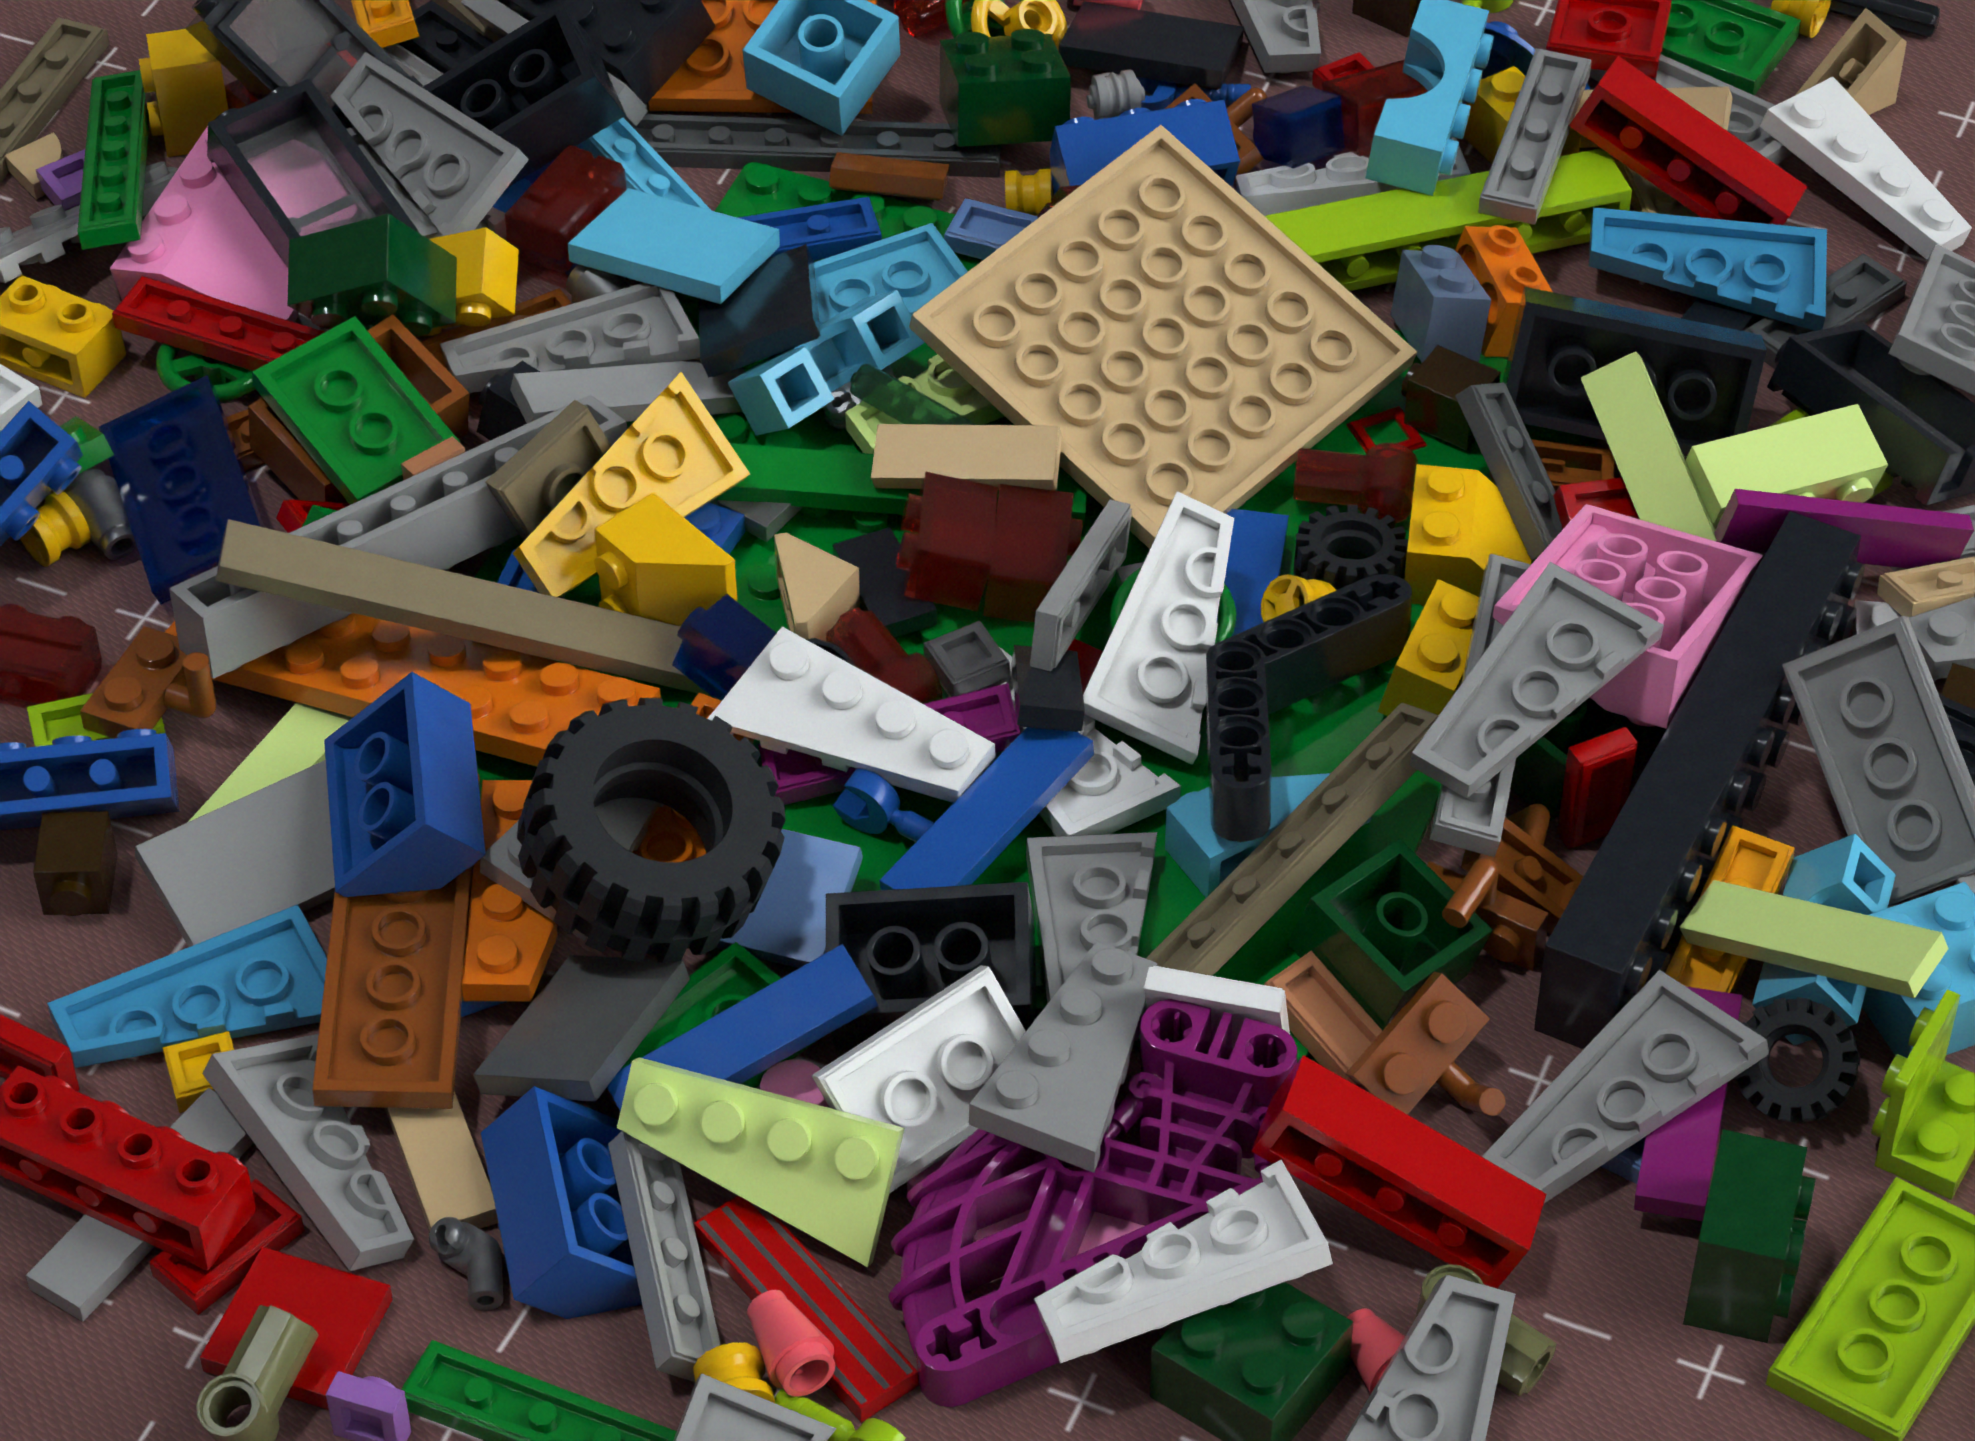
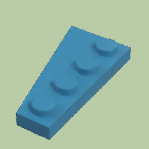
M1593 208L1588 266L1814 331L1823 329L1826 317L1827 229Z
M297 904L47 1004L50 1018L63 1044L70 1047L75 1068L163 1052V1047L228 1031L230 1032L231 1039L318 1023L321 1018L327 956Z

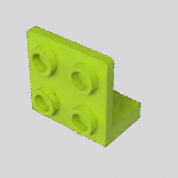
M1947 989L1935 1011L1924 1007L1920 1012L1910 1034L1908 1045L1912 1046L1913 1049L1908 1058L1897 1054L1891 1062L1881 1087V1092L1890 1097H1887L1881 1105L1871 1134L1881 1138L1874 1166L1948 1199H1952L1975 1158V1073L1945 1061L1961 996Z

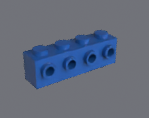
M30 401L22 407L0 432V547L9 537L15 541L23 537L40 516V512L35 509L51 490L57 495L63 492L77 477L82 468L77 463L83 456L77 441Z
M132 729L118 733L117 738L94 741L88 736H65L52 740V745L27 748L24 743H0V831L40 827L43 812L108 811L110 819L179 812L174 748L166 733L157 734V731L153 729Z

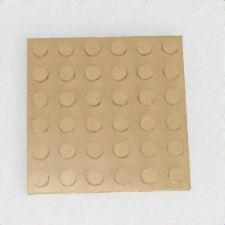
M1162 125L1151 131L914 312L909 328L1014 425L1059 426L1062 434L1059 466L1103 507L1106 506L1110 499L1130 504V509H1132L1130 531L1149 549L1177 491L1225 514L1231 509H1238L1413 364L1417 351Z

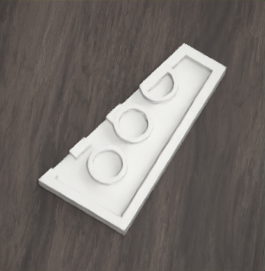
M781 627L708 717V720L712 721L716 715L733 727L730 732L732 736L735 733L760 740L762 748L787 754L788 750L791 749L822 759V765L845 772L848 771L849 767L866 769L878 774L891 785L953 803L996 758L995 743L784 627Z

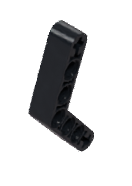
M1387 574L1363 578L1220 641L1209 648L1206 654L1207 754L1210 820L1212 829L1217 835L1230 841L1245 842L1263 837L1269 831L1271 824L1272 780L1269 714L1401 655L1411 634L1412 588L1406 580Z

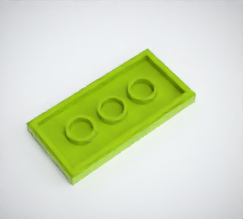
M1896 1177L1770 1367L1766 1385L1874 1441H1902L1975 1325V1215Z

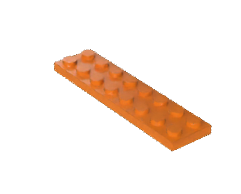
M351 613L342 620L332 622L296 639L287 646L277 648L234 671L227 672L214 679L212 678L215 681L354 717L409 673L414 672L471 704L475 750L533 766H538L539 761L543 759L547 745L557 732L567 730L570 721L585 711L594 710L598 716L602 705L605 703L626 699L628 706H637L640 698H661L660 688L626 678L615 677L568 663H561L356 613ZM175 621L165 633L177 636Z

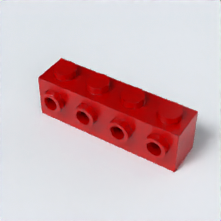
M1619 56L1614 60L1569 125L1572 129L1701 218L1784 225L1808 187Z
M1304 1055L1273 1095L1251 1152L1272 1164L1282 1159L1291 1175L1451 1265H1461L1472 1270L1481 1278L1483 1284L1497 1289L1530 1250L1547 1195Z
M18 1066L0 1086V1176L206 1270L211 1268L256 1212L248 1167H245L237 1158L226 1152L218 1151L214 1153L187 1141L179 1132L170 1127H156L129 1115L125 1109L112 1101L104 1100L100 1102L77 1092L56 1076L47 1075L44 1077Z

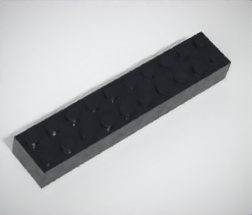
M1789 511L1545 944L1534 1025L1535 1031L1584 1049L1659 970L1666 973L1670 962V954L1666 952L1672 942L1679 944L1683 935L1680 926L1693 909L1691 906L1696 897L1700 898L1732 825L1742 828L1743 819L1739 817L1743 810L1747 809L1753 812L1756 809L1766 784L1767 776L1763 773L1767 765L1773 768L1779 766L1789 741L1790 733L1786 731L1790 723L1800 726L1803 721L1782 665L1830 646L1834 641L1839 642L1847 639L1857 609L1849 606L1848 602L1849 599H1854L1865 571V564L1857 562L1861 535Z

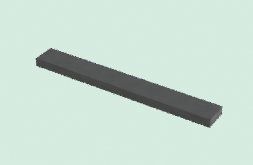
M645 114L637 126L627 121L670 167L743 169L748 163L758 162L788 171L830 172V167L836 153L842 152L949 164L948 176L999 178L1002 144L958 147L949 124L853 121L841 136L809 119ZM577 146L573 148L572 164H593Z

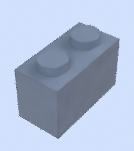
M1427 245L1423 248V251L1402 250L1390 315L1408 343L1417 351L1416 355L1421 363L1437 345L1479 362L1491 299L1460 254L1449 247Z

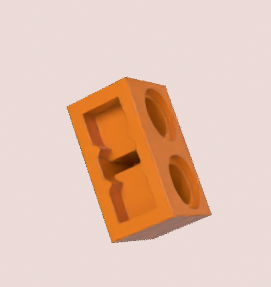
M1502 225L1492 227L1465 226L1455 251L1460 254L1491 299L1481 353L1484 357H1508L1524 287L1548 292L1553 291L1517 227Z

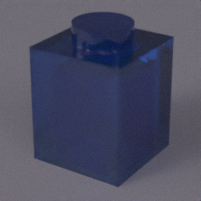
M1302 85L1252 103L1253 139L1264 160L1296 168L1345 150L1341 95Z
M726 594L708 610L700 606L685 619L677 634L682 639V643L672 665L713 698L723 700L777 633Z

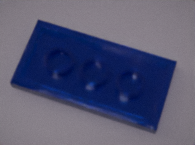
M208 376L202 377L98 427L114 453L108 459L151 591L160 605L171 600L169 588L218 566L223 535L228 519L264 527L216 388Z

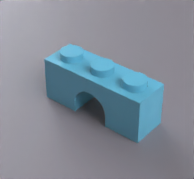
M898 290L860 300L821 324V336L818 339L768 357L729 381L728 385L755 435L789 429L835 400L831 394L832 391L861 376L881 371L925 342L909 328L911 315Z
M1852 834L1794 857L1782 896L1870 915L1888 908L1896 874L1856 834ZM1764 962L1752 1005L1757 1009L1760 1006L1766 1007L1773 1004V1000L1780 998H1807L1832 1009L1847 1026L1858 1023L1867 987ZM1802 1034L1785 1036L1794 1046L1812 1040V1038Z

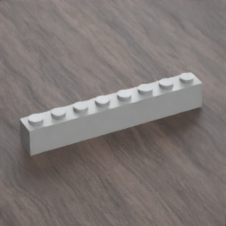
M588 395L578 400V402L588 407L611 446L627 430L626 420L594 396ZM567 406L289 534L436 569L448 570L461 561L491 547L501 545L506 540L519 535L485 481ZM218 566L169 588L179 648L186 655L193 652L206 654L209 658L213 679L227 672L234 671L277 648L287 646L296 639L332 622L342 620L351 614V612L215 581Z

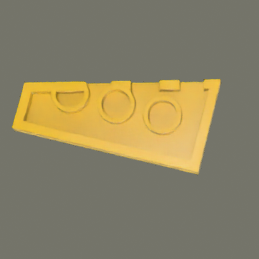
M680 372L513 552V555L539 593L560 598L597 574L595 568L597 552L594 529L651 493H655L685 518L742 482L750 473L683 373Z

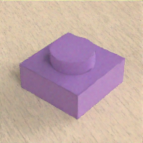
M85 149L36 169L42 191L54 205H62L64 211L80 205Z
M337 1372L326 1393L334 1435L353 1441L408 1440L412 1431L405 1391L397 1389L388 1381L378 1377L368 1376L360 1378L343 1372Z

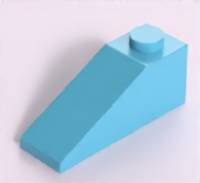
M1331 773L1272 777L1271 824L1269 831L1263 837L1253 841H1230L1217 835L1211 826L1209 787L1199 792H1189L1180 797L1175 803L1167 806L1165 850L1205 898H1207ZM1371 817L1363 825L1371 822Z

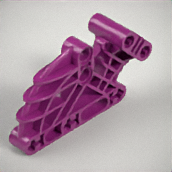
M1173 999L1156 1002L1147 1008L1141 1019V1072L1131 1077L1129 1081V1094L1114 1110L1109 1130L1104 1133L1101 1142L1100 1157L1094 1173L1088 1170L1080 1172L1071 1171L1068 1168L1075 1165L978 1128L957 1147L938 1170L922 1179L908 1192L907 1199L911 1206L916 1207L911 1222L901 1229L891 1241L895 1254L902 1257L901 1281L890 1291L888 1299L895 1310L903 1311V1319L909 1341L916 1356L919 1386L921 1392L929 1401L946 1407L963 1405L1059 1363L1058 1357L1040 1320L1034 1298L1112 1254L1124 1259L1131 1257L1142 1250L1147 1242L1146 1235L1169 1222L1177 1229L1186 1226L1209 1213L1206 1201L1229 1188H1232L1240 1195L1263 1182L1261 1170L1272 1165V1163L1251 1152L1273 1095L1297 1064V1046L1293 1037L1287 1031L1271 1024L1245 1018L1235 1046L1232 1049L1233 1014L1223 1012L1211 1043V1008ZM1143 1117L1140 1124V1147L1114 1140L1118 1134L1125 1135L1137 1120ZM1254 1157V1168L1256 1172L1260 1173V1178L1252 1179L1240 1175L1242 1158L1250 1159ZM1030 1210L1027 1220L973 1242V1237L977 1230ZM1094 1212L1144 1225V1227L1077 1255ZM1004 1276L998 1290L965 1303L963 1293Z

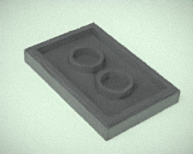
M570 955L473 1074L480 1094L522 1097L532 1087L536 1086L568 1100L596 1101L690 980L684 960L661 963L658 962V959L644 958L643 962L625 960L621 957Z

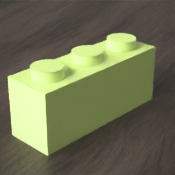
M1858 404L1691 447L1685 460L1715 530L1734 489L1864 503L1874 494V490L1888 466Z

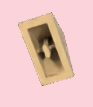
M1865 8L1795 95L1834 77L1868 115L1895 104L1907 41Z
M788 533L774 534L776 579L788 630L804 639L817 638L831 643L860 612L859 567Z

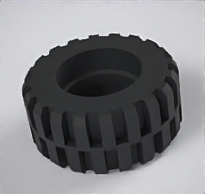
M640 698L637 706H628L626 699L605 703L602 705L598 716L594 710L585 711L570 721L567 730L557 732L547 745L543 759L538 763L518 821L517 840L522 845L518 858L522 873L527 878L535 877L530 891L542 908L545 909L552 906L556 910L553 921L570 935L576 929L587 936L585 945L604 953L607 946L622 951L621 958L625 960L643 962L646 954H657L658 962L665 963L681 961L688 948L693 955H702L715 949L721 938H732L744 926L749 913L754 912L780 856L785 838L781 830L786 818L783 801L780 797H774L779 785L772 770L768 765L758 766L757 761L760 752L746 737L738 741L730 734L733 728L730 724L716 715L710 721L696 714L698 710L696 706L679 702L677 708L662 706V698ZM619 798H644L662 803L677 811L691 823L702 839L706 854L684 862H658L640 857L622 847L608 834L596 814L595 807Z

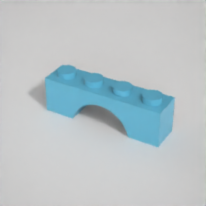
M1449 0L1420 1L1411 27L1402 72L1417 80L1428 92L1409 98L1386 99L1374 133L1365 179L1433 196L1440 173L1451 175L1459 147V141L1451 139L1452 137L1463 139L1471 110L1470 105L1463 103H1475L1483 70L1475 69V67L1486 69L1493 45L1494 36L1484 33L1489 10Z

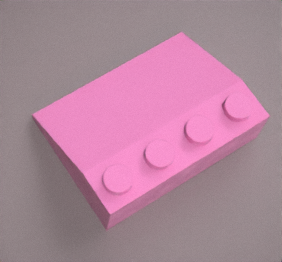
M207 126L143 219L141 240L128 242L110 267L121 299L123 300L141 276L295 322L298 318V312L287 306L288 267L216 163H211L207 157ZM291 141L248 161L288 219L298 220L351 196L323 155L298 142ZM356 204L301 229L300 236L358 222L364 213Z
M1585 504L1494 605L1493 618L1504 626L1549 562H1552L1663 624L1661 639L1596 691L1590 698L1603 709L1626 716L1634 724L1646 727L1659 726L1667 729L1760 565L1763 555Z

